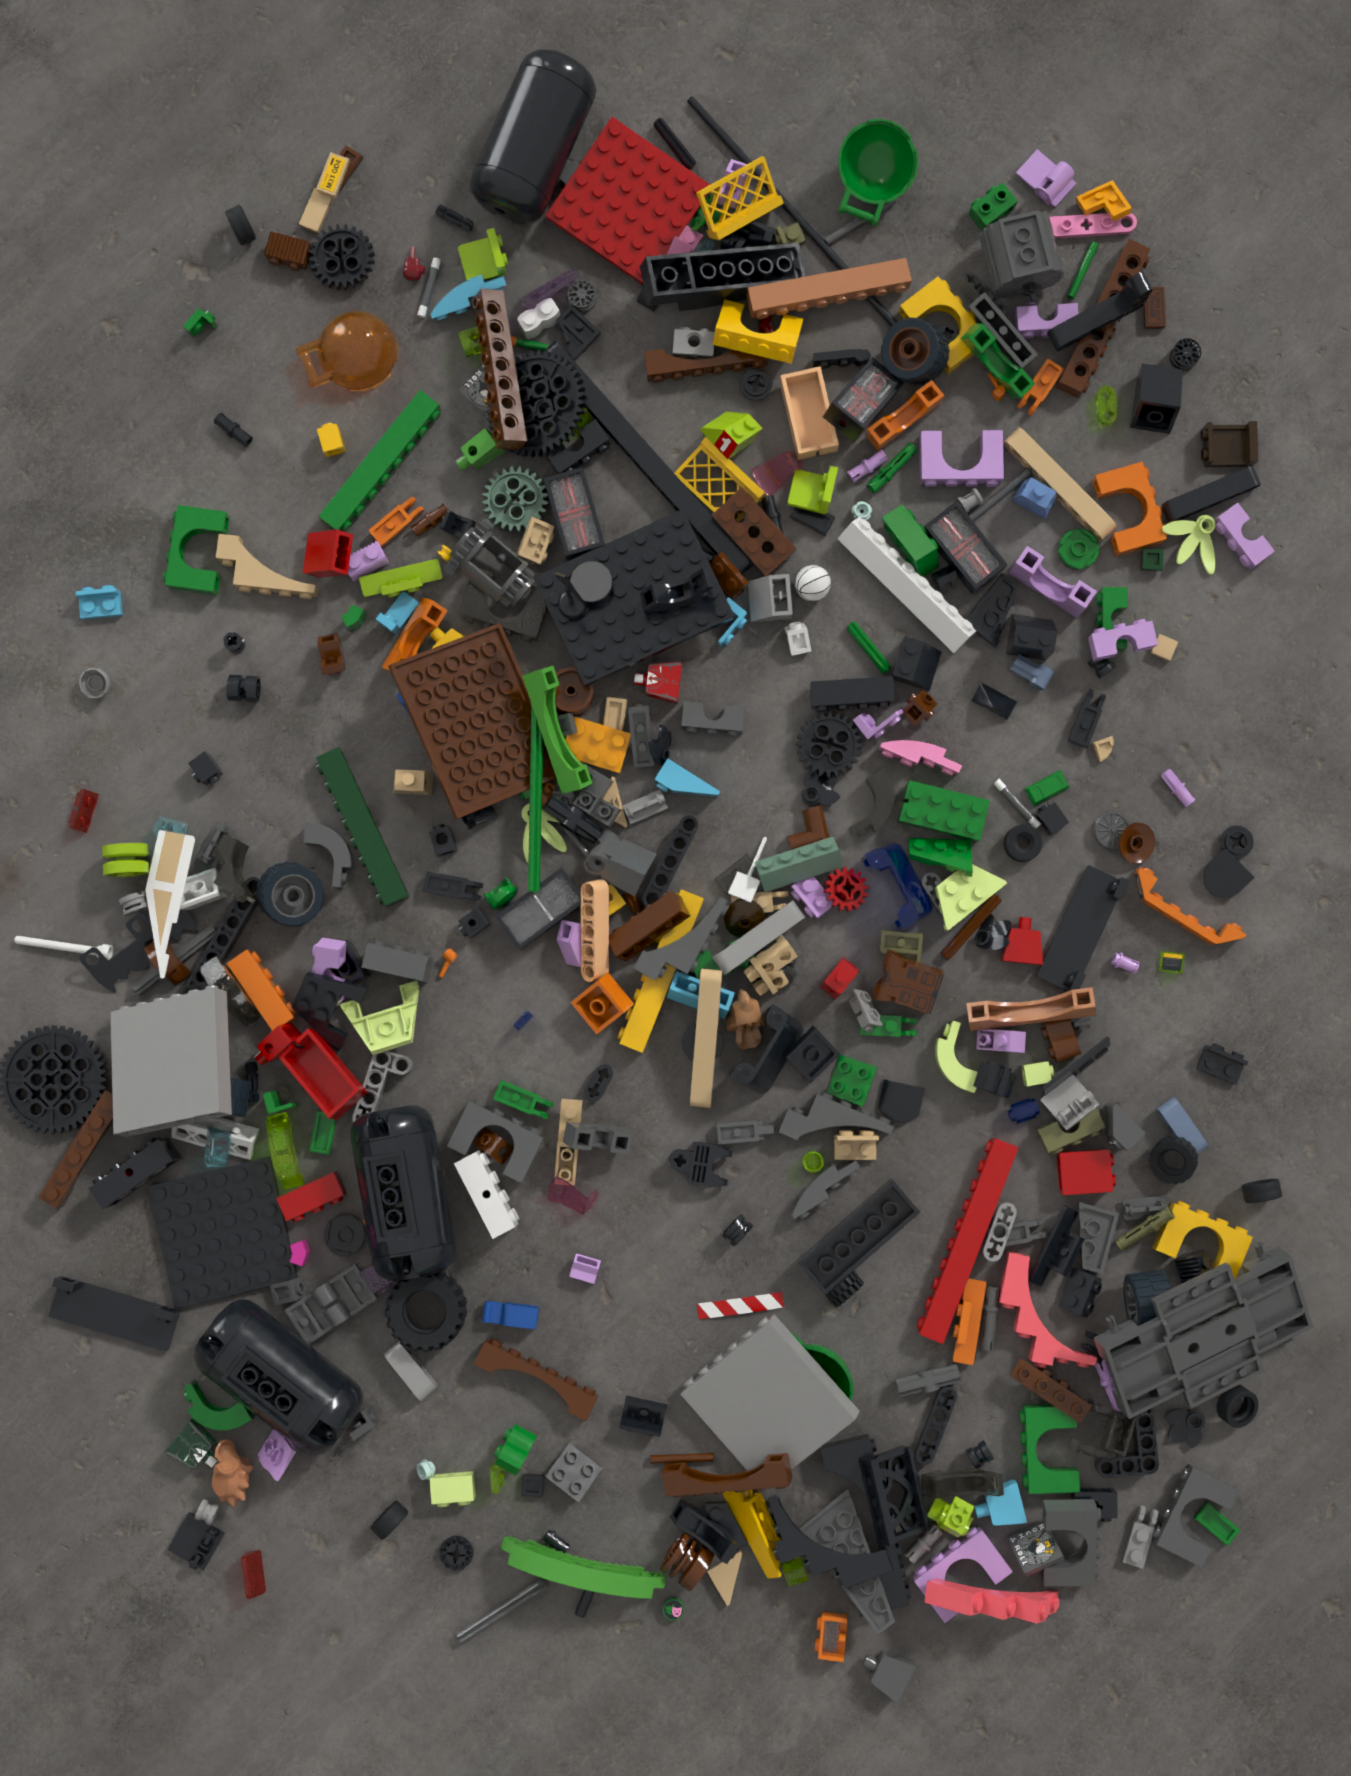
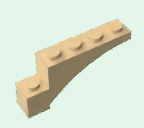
M219 534L216 559L223 566L233 567L235 564L233 585L239 589L238 591L251 593V590H256L264 595H271V592H275L283 597H291L293 594L299 595V598L302 599L318 597L319 589L316 585L286 578L261 564L246 550L240 536Z

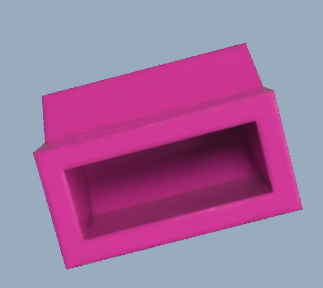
M307 1239L290 1245L292 1251L290 1263L300 1266L307 1264L311 1252Z

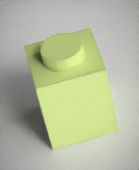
M1047 1061L1021 1065L1024 1086L1048 1083L1054 1077L1053 1067Z

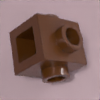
M922 690L918 695L914 693L906 701L908 705L903 709V714L917 726L923 719L927 722L935 714L933 709L938 703L930 694Z

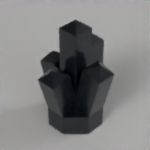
M755 219L734 231V233L739 234V237L747 239L749 245L769 246L772 245L776 229L766 226Z

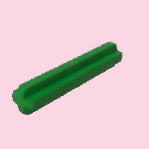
M855 621L847 626L848 632L881 673L884 674L890 670L891 665L859 625Z

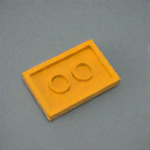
M573 716L577 733L567 735L565 741L579 761L621 773L631 734Z

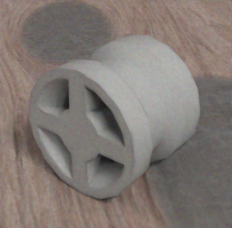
M203 1499L196 1512L195 1519H202L207 1525H211L219 1510V1505L209 1504L208 1500Z

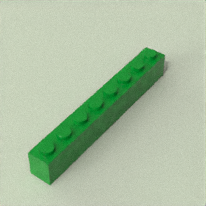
M419 390L319 514L321 521L333 530L337 529L347 532L351 528L354 518L356 516L359 517L364 512L366 503L376 497L379 487L389 481L391 472L401 466L403 457L414 450L416 441L426 435L428 426L438 420L441 415L440 405L423 391Z

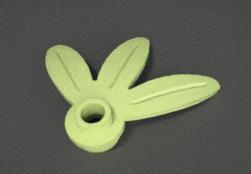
M1201 515L1195 522L1188 520L1173 521L1162 527L1163 533L1168 535L1190 533L1178 550L1177 564L1180 565L1185 562L1199 544L1200 557L1205 570L1210 575L1214 573L1215 553L1210 534L1215 529V521L1211 516ZM1202 522L1206 523L1205 529L1202 528Z
M530 803L522 809V818L527 822L523 837V850L527 863L529 855L528 812ZM542 810L541 835L554 848L561 852H566L567 847L563 838L547 822L559 821Z

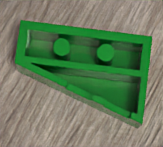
M902 504L882 517L883 527L896 547L900 548L906 555V562L912 563L916 568V572L920 576L925 577L939 568L938 545L933 538H928L924 526L917 524L913 512L910 509L906 510Z

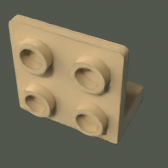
M839 1130V1134H834V1160H876V1140H879V1136L874 1134L872 1130H860V1134H853L851 1130Z

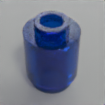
M1027 1098L1011 1104L1010 1110H1007L1011 1122L1015 1121L1017 1125L1034 1119L1036 1115L1040 1114L1039 1107L1034 1098Z

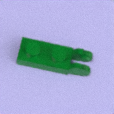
M880 1015V1021L883 1026H873V1030L868 1033L862 1030L859 1023V1035L901 1037V1035L917 1036L918 1033L915 1030L901 1031V1022L915 1024L918 1023V1018Z
M500 1080L493 1097L498 1102L548 1119L549 1115L544 1111L534 1109L536 1103L540 1102L547 1107H553L554 1105L553 1102L539 1097L538 1094Z

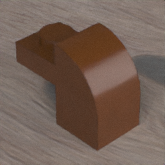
M335 633L318 637L317 645L321 656L322 674L336 675L341 671H345V660L339 634Z
M153 941L144 949L152 964L159 971L155 943ZM168 943L166 954H169L165 977L176 985L191 974V971L177 957L173 947Z

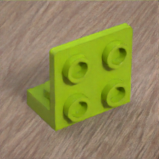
M830 466L828 473H824V475L796 469L787 505L827 515L838 467Z

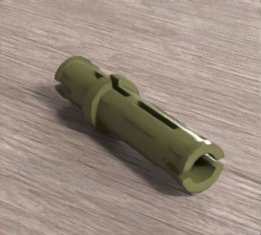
M1167 1206L1154 1216H1148L1146 1221L1118 1239H1115V1242L1119 1249L1124 1251L1154 1230L1156 1232L1160 1230L1162 1225L1174 1219L1175 1216Z

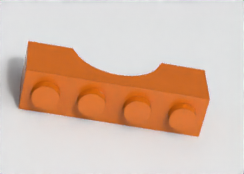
M932 380L916 391L899 409L886 417H882L870 426L865 436L875 449L879 451L941 404L944 394Z
M422 597L381 668L391 673L388 668L390 664L416 655L425 637L432 630L438 628L448 610L433 600Z

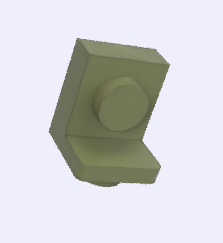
M798 222L783 229L780 226L776 227L774 235L776 245L799 243L800 246L805 244L806 240Z

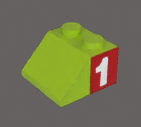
M725 412L703 426L700 431L729 459L752 444L763 428L750 414Z

